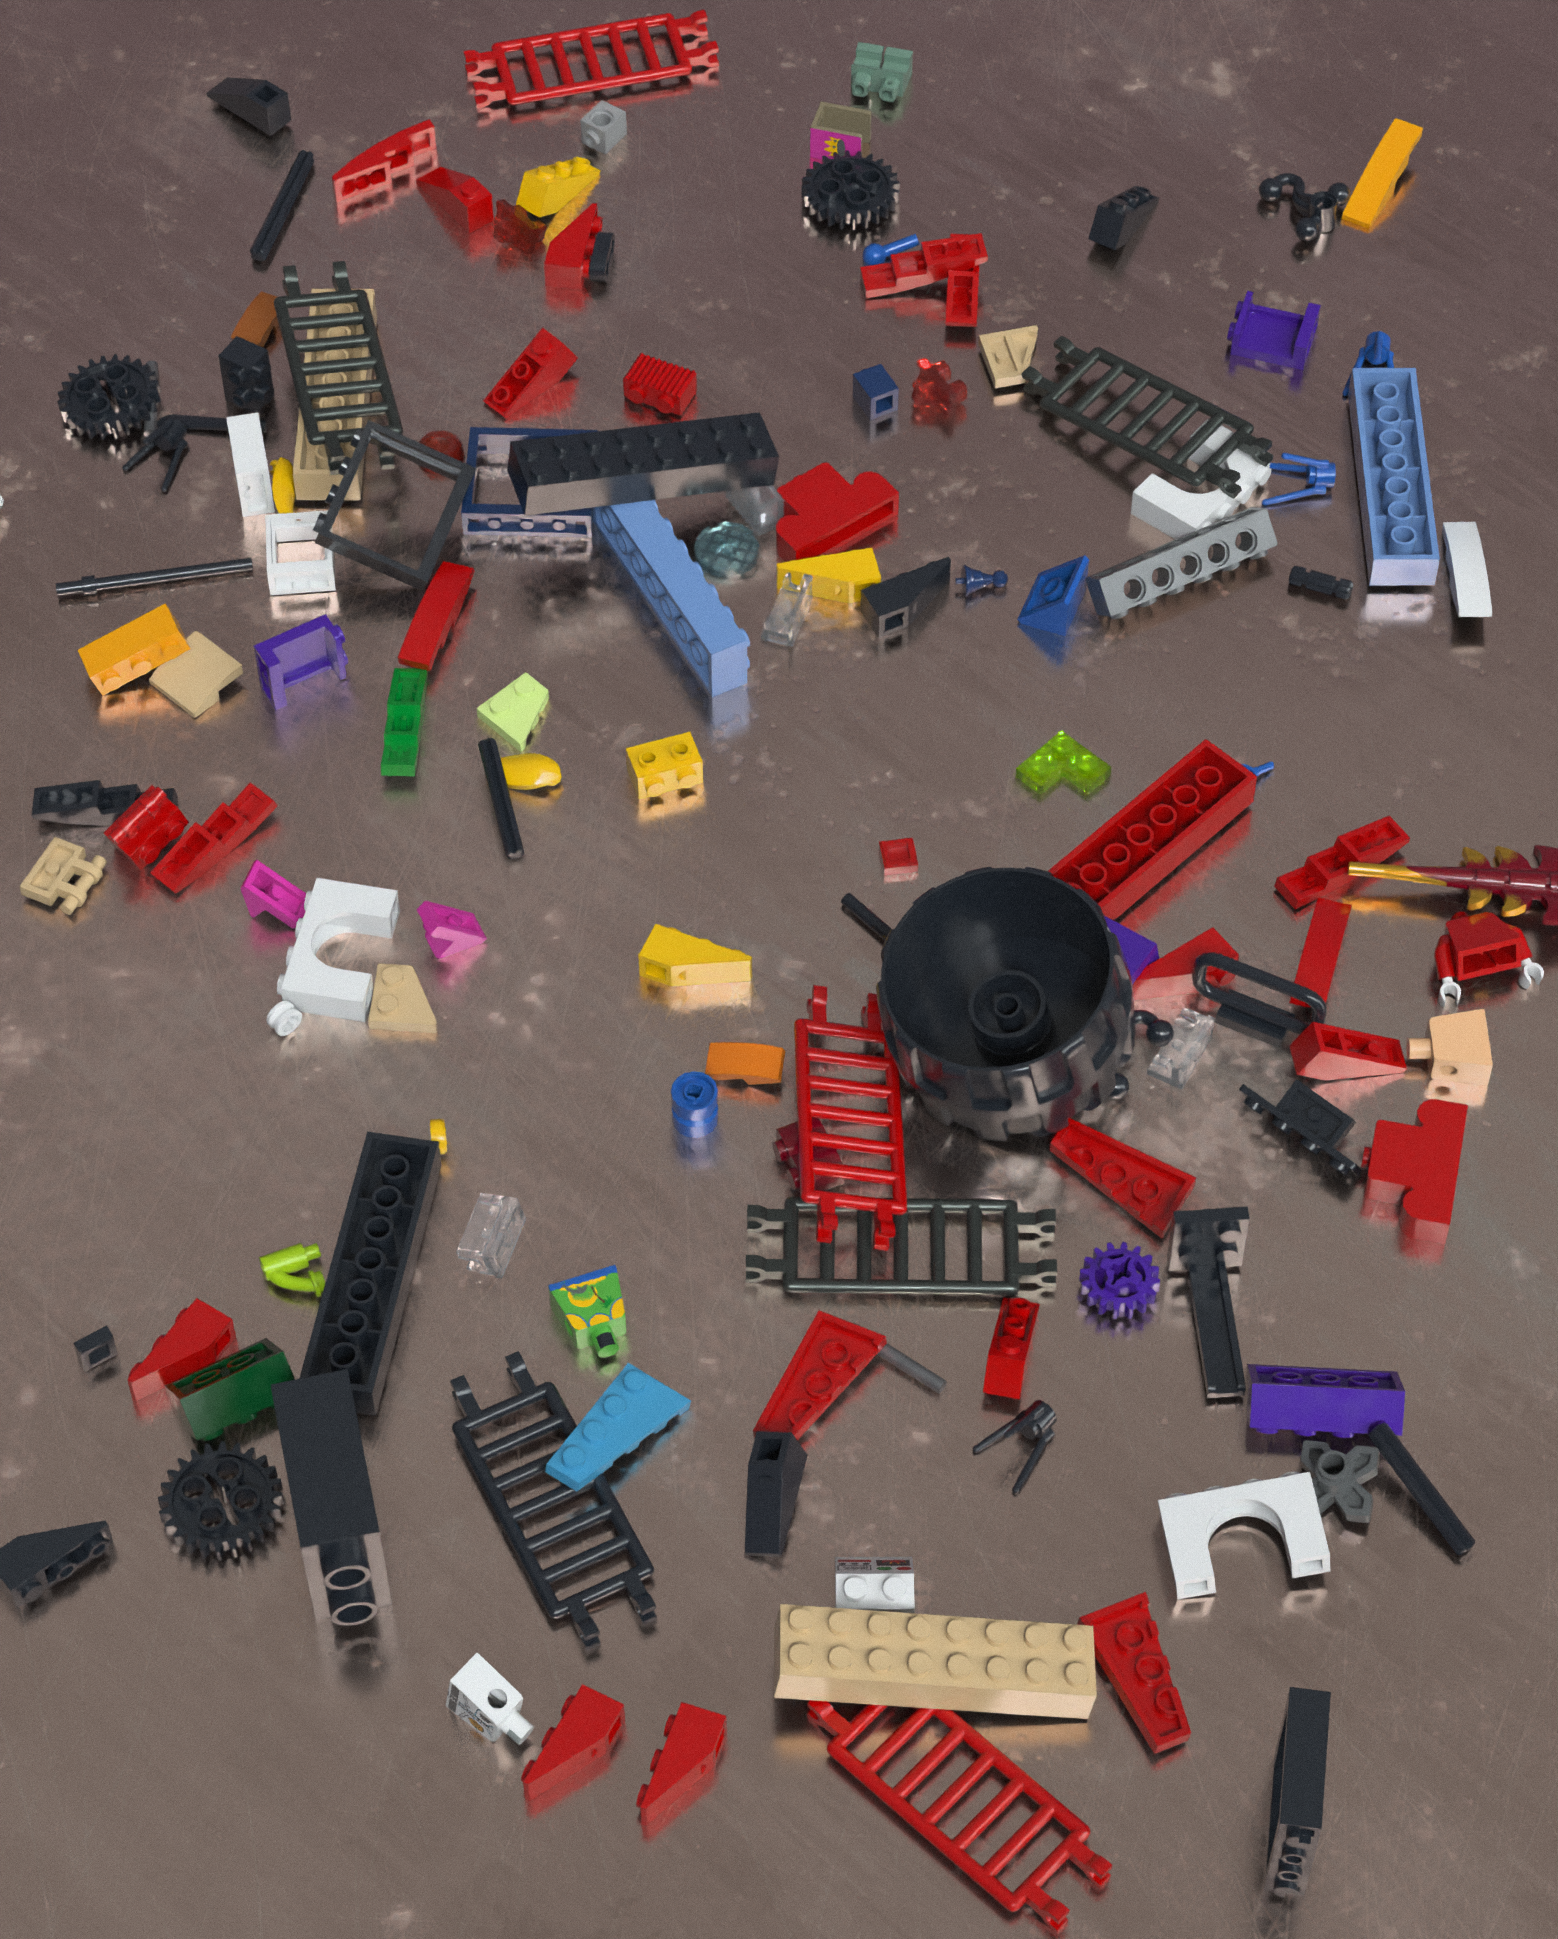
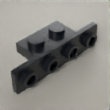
M1296 1079L1276 1107L1246 1085L1242 1084L1239 1088V1091L1246 1097L1243 1101L1246 1106L1259 1115L1264 1110L1275 1117L1271 1123L1287 1135L1292 1130L1303 1137L1300 1144L1315 1155L1322 1151L1330 1156L1329 1164L1346 1176L1351 1171L1358 1177L1362 1173L1361 1168L1356 1163L1336 1150L1356 1123L1355 1120Z

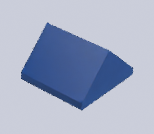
M1084 555L1038 573L1017 620L1027 626L1066 636L1087 589L1085 578L1088 577L1089 559Z

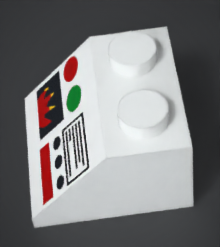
M835 1557V1608L915 1613L912 1557Z

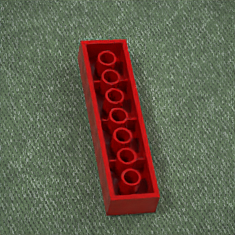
M1205 739L1049 869L1048 872H1051L1053 877L1068 883L1075 889L1084 890L1098 903L1103 915L1114 921L1254 802L1257 776Z

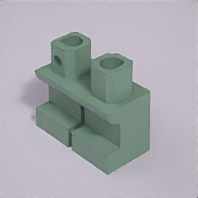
M858 42L855 61L851 65L852 94L864 97L868 95L869 91L877 92L883 101L893 102L897 96L903 97L912 75L913 51L887 47L884 54V46Z

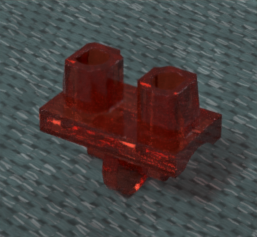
M504 199L498 200L496 202L497 214L491 223V228L494 229V239L500 243L509 241L526 255L533 254L536 243L544 240L547 229L546 225L540 220L532 222L527 218L526 209L522 206H512Z
M926 358L917 361L920 374L912 384L914 388L911 395L912 401L917 406L928 404L932 407L936 405L947 418L955 415L956 404L967 399L968 388L961 379L950 384L946 382L951 380V370L944 360L934 364H930Z

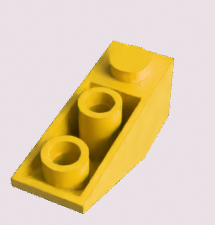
M574 157L570 160L557 161L555 164L539 166L538 168L525 171L516 205L539 218L557 213L600 174L601 170L590 165V161L585 158Z
M872 548L776 564L777 589L844 603L860 602L862 589L875 583H881V574Z
M655 924L638 955L639 976L671 987L751 981L752 979L751 956L737 949L731 950L716 945L705 938L699 939L684 934L673 927L667 928Z

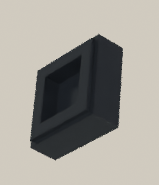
M107 1325L73 1343L78 1362L84 1371H88L118 1354L113 1334Z

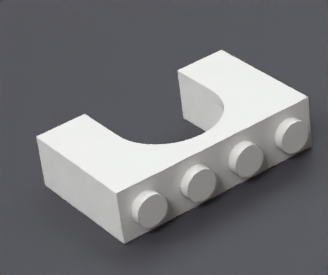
M1208 418V419L1190 436V439L1210 420V418ZM1221 425L1188 459L1202 466L1234 432ZM1236 449L1219 466L1225 470L1232 469L1240 473L1241 478L1236 484L1241 486L1242 491L1234 499L1226 495L1220 488L1203 494L1185 492L1152 473L1133 491L1131 514L1176 540L1230 517L1240 503L1245 504L1249 500L1253 490L1258 485L1262 486L1267 482L1272 471L1270 463L1265 467L1256 462L1251 455Z
M316 878L313 890H308L304 902L306 912L304 918H299L295 929V937L297 939L295 945L288 948L286 965L288 967L286 973H281L279 976L277 994L282 996V1001L291 1002L294 1005V1009H298L300 1012L366 1022L374 989L372 974L330 967L322 963L316 957V953L328 939L343 933H360L392 938L400 913L398 890Z
M1288 1472L1279 1478L1263 1481L1260 1479H1250L1241 1485L1225 1488L1222 1486H1212L1203 1492L1188 1495L1175 1493L1169 1495L1166 1499L1158 1500L1160 1521L1178 1600L1216 1593L1208 1543L1213 1532L1221 1524L1236 1517H1256L1276 1528L1285 1545L1292 1578L1331 1571L1330 1552L1310 1472Z

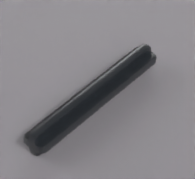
M494 738L484 739L478 743L505 854L510 860L521 858L524 855V849L498 746Z
M1384 1422L1373 1428L1369 1433V1438L1455 1553L1462 1555L1469 1551L1475 1545L1474 1538L1389 1425Z

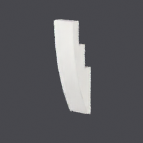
M1443 522L1442 535L1447 548L1446 563L1450 573L1449 588L1458 617H1492L1486 564L1476 522Z

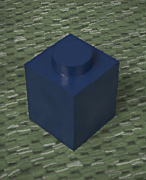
M882 364L853 374V397L870 421L898 410L899 388Z

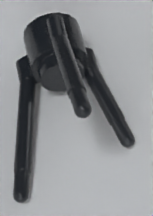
M167 418L160 427L143 440L145 446L123 465L122 469L124 471L129 470L156 445L164 451L176 449L161 487L162 492H166L181 454L188 446L187 441L184 440L187 435V429L184 424L175 418Z
M1035 1400L1013 1420L975 1445L973 1452L978 1453L1001 1437L1010 1438L1019 1431L1028 1439L1039 1438L1012 1488V1492L1017 1494L1027 1480L1047 1442L1055 1436L1051 1427L1057 1422V1416L1047 1403Z

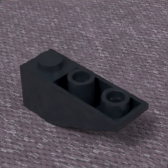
M227 77L206 93L207 97L270 136L291 121L288 93L267 80Z
M1134 186L1099 204L1088 239L1114 250L1126 245L1156 206L1159 197L1150 194L1151 191L1145 187Z
M949 557L932 561L925 566L901 573L894 578L872 584L861 590V613L878 638L907 628L950 582L951 559Z
M757 1431L748 1463L745 1529L746 1555L782 1557L808 1456L792 1432Z
M104 1520L17 1536L0 1548L1 1590L16 1609L24 1603L35 1601L46 1588L58 1580L70 1577L78 1566L90 1558L102 1555L107 1550L108 1546L113 1543L108 1523Z

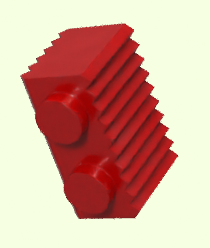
M640 353L623 378L624 397H627L636 404L645 403L656 407L662 413L668 414L671 412L682 416L697 392L696 372L694 370L690 371L688 368L684 369L683 366L679 367L677 364L673 365L671 362L667 363L665 360L661 361L660 358L656 359L654 356H645L643 353Z

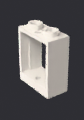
M251 413L226 417L243 517L274 513L275 509L259 414Z
M328 510L265 515L267 577L270 595L336 591L334 552L327 548H324L325 560L277 562V542L316 539L318 532L313 531L320 512L327 515Z

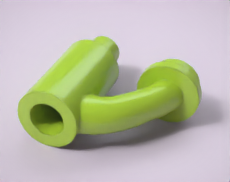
M298 1243L259 1257L260 1266L266 1281H271L273 1284L284 1289L314 1292L316 1298L321 1297L325 1287V1280L321 1271H308L309 1278L289 1275L309 1267L308 1261L321 1257L317 1243L306 1247Z

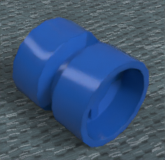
M688 1072L677 1077L672 1084V1122L674 1128L686 1137H705L713 1132L717 1126L719 1118L717 1104L718 1089L716 1082L709 1075L703 1072Z

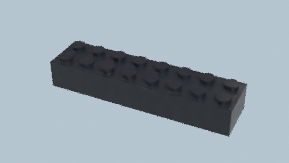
M760 412L511 441L507 471L523 513L527 516L771 486L775 483L779 454Z
M368 1131L366 1134L299 1377L301 1379L348 1369L356 1413L375 1416L377 1414L442 1166L439 1142Z

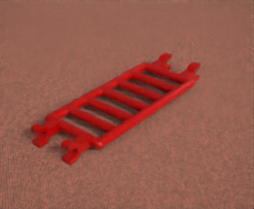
M700 10L691 14L690 17L675 19L671 13H664L496 42L491 47L492 51L479 53L475 50L463 52L466 63H471L465 64L467 77L478 75L484 69L496 67L498 69L501 79L500 83H473L475 94L478 95L474 96L476 107L483 108L491 104L492 101L507 99L510 105H519L686 76L692 72V66L718 67L719 61L715 53H719V48L716 41H710L702 45L701 48L685 49L681 35H708V30L704 23L708 22V17L705 10ZM666 27L678 65L661 67L648 28ZM637 30L650 70L632 72L620 33ZM608 35L621 75L603 77L591 38ZM580 41L592 80L574 81L562 43ZM551 45L563 85L545 86L534 48ZM522 50L534 90L516 91L505 53Z
M813 985L812 999L808 998L806 1002L809 1019L799 1018L794 1022L800 1197L805 1203L817 1205L816 1242L831 1244L832 1230H837L838 1217L835 1214V1207L874 1212L873 1249L888 1251L890 1247L889 1237L894 1238L896 1234L892 1215H904L907 1212L899 1070L890 1054L882 1030L877 994L868 993L866 997L867 1006H863L861 1009V1019L864 1022V1027L827 1022V987ZM808 1033L884 1044V1057L809 1047ZM810 1061L884 1071L886 1085L810 1075ZM811 1089L886 1099L887 1113L811 1103ZM812 1118L888 1128L889 1142L812 1131ZM813 1146L890 1156L891 1171L816 1161L813 1157ZM814 1175L892 1185V1200L815 1190Z
M813 1700L808 1702V1707L811 1710L807 1713V1717L818 1726L824 1727L834 1736L826 1746L828 1754L1008 1911L1016 1912L1026 1903L1042 1917L1044 1922L1054 1932L1058 1933L1068 1923L1066 1916L1070 1910L1060 1901L1051 1898L1040 1887L1069 1858L1084 1871L1089 1880L1099 1889L1111 1878V1874L1108 1872L1112 1869V1864L1083 1844L1091 1834L1089 1826L953 1710L918 1708L862 1762L846 1747L888 1706L867 1704L848 1722L833 1709L829 1702ZM934 1715L951 1730L892 1788L876 1772ZM962 1741H965L980 1756L923 1813H920L905 1798ZM994 1766L1010 1782L951 1840L934 1824ZM1023 1791L1040 1807L981 1866L964 1850ZM1054 1817L1071 1833L1011 1892L995 1876Z

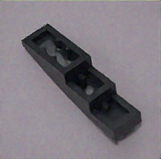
M100 780L39 787L34 789L31 815L33 819L65 824L111 826L144 792L140 791L137 784L104 788ZM174 788L162 789L166 793L167 798L177 806L178 795Z

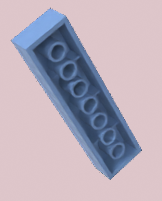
M1352 368L1348 400L1369 586L1435 585L1440 558L1416 368Z
M649 500L593 507L594 524L711 697L713 698L747 684V669L750 668L747 656V647L750 646L749 637L743 628L739 629L734 622V616L730 608L722 605L715 586L712 583H707L699 563L691 560L684 541L676 538L668 518H663L660 515L656 501Z

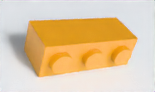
M165 603L78 649V653L90 679L103 696L165 662L177 658L182 653L190 650V646L177 619Z

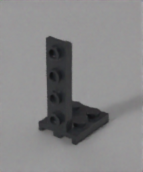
M1248 1206L1173 1212L1167 1253L1168 1270H1187L1207 1398L1245 1396L1246 1392L1226 1267L1242 1266L1250 1221Z

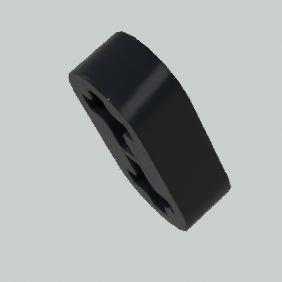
M601 231L597 233L590 263L591 281L607 282L614 254V233Z

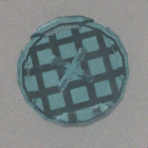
M721 522L718 523L717 527L710 529L709 526L703 529L696 537L694 555L704 572L715 577H737L750 571L757 563L759 543L754 537V533L748 527L739 523Z

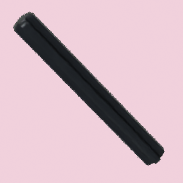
M299 151L250 249L251 258L254 261L263 262L266 260L314 163V154L311 151Z

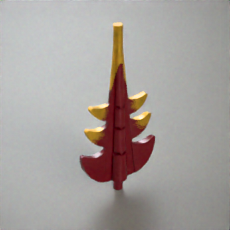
M1535 845L1533 853L1539 860L1540 866L1538 868H1531L1528 860L1520 853L1501 846H1496L1494 852L1500 862L1498 867H1491L1483 854L1468 847H1463L1462 857L1465 860L1466 867L1405 866L1349 862L1348 875L1387 878L1467 889L1469 894L1468 910L1479 909L1487 905L1491 900L1492 894H1499L1504 901L1501 912L1503 917L1517 916L1525 913L1531 907L1533 900H1539L1546 910L1542 924L1558 925V848Z

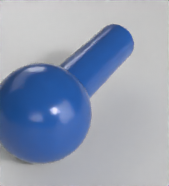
M916 234L884 246L872 243L865 247L862 258L867 265L883 264L891 254H898L920 244Z

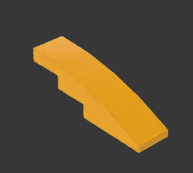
M1397 118L1394 119L1359 179L1342 214L1343 220L1370 229L1394 193L1395 183L1408 165L1409 155L1422 137V127Z

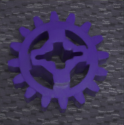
M1109 1242L1105 1252L1096 1247L1093 1251V1258L1085 1257L1083 1269H1080L1081 1295H1088V1306L1099 1305L1098 1314L1102 1315L1107 1310L1112 1311L1113 1319H1117L1119 1312H1125V1315L1130 1319L1133 1316L1134 1309L1145 1313L1147 1303H1155L1156 1292H1159L1160 1279H1158L1159 1267L1151 1266L1152 1256L1150 1254L1144 1257L1140 1256L1141 1247L1137 1246L1133 1251L1127 1250V1243L1122 1242L1120 1249H1115L1113 1244Z

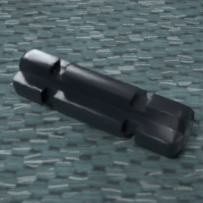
M1297 565L1291 569L1289 583L1302 587V584H1304L1306 589L1327 595L1336 593L1335 597L1345 600L1349 599L1352 594L1353 582L1341 578L1338 581L1336 576L1315 570L1306 572L1307 568Z

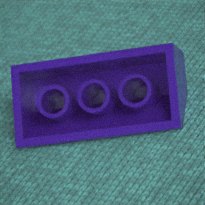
M1247 1364V1419L1249 1427L1256 1428L1255 1430L1259 1433L1275 1434L1278 1433V1429L1293 1430L1295 1434L1301 1436L1316 1435V1431L1331 1432L1335 1437L1351 1438L1354 1437V1433L1369 1434L1373 1428L1385 1422L1395 1435L1402 1436L1405 1389L1396 1371Z

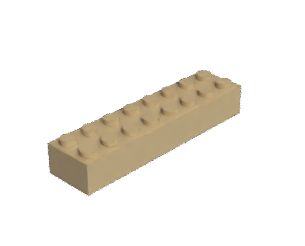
M312 289L311 293L333 292L336 289ZM362 289L367 293L376 327L377 309L374 289ZM356 302L310 306L309 316L359 311ZM362 324L308 329L307 339L364 334ZM368 347L305 352L304 363L371 356ZM372 369L307 375L305 379L307 386L371 380ZM370 393L311 398L313 409L368 404ZM299 407L293 465L296 500H326L332 485L339 486L343 476L340 474L330 475L324 445H311L308 442ZM368 417L317 421L319 432L364 428ZM351 442L340 443L344 457L352 458L356 448L350 446ZM365 453L344 500H361Z
M780 1604L774 1626V1698L1088 1719L1097 1697L1093 1626Z

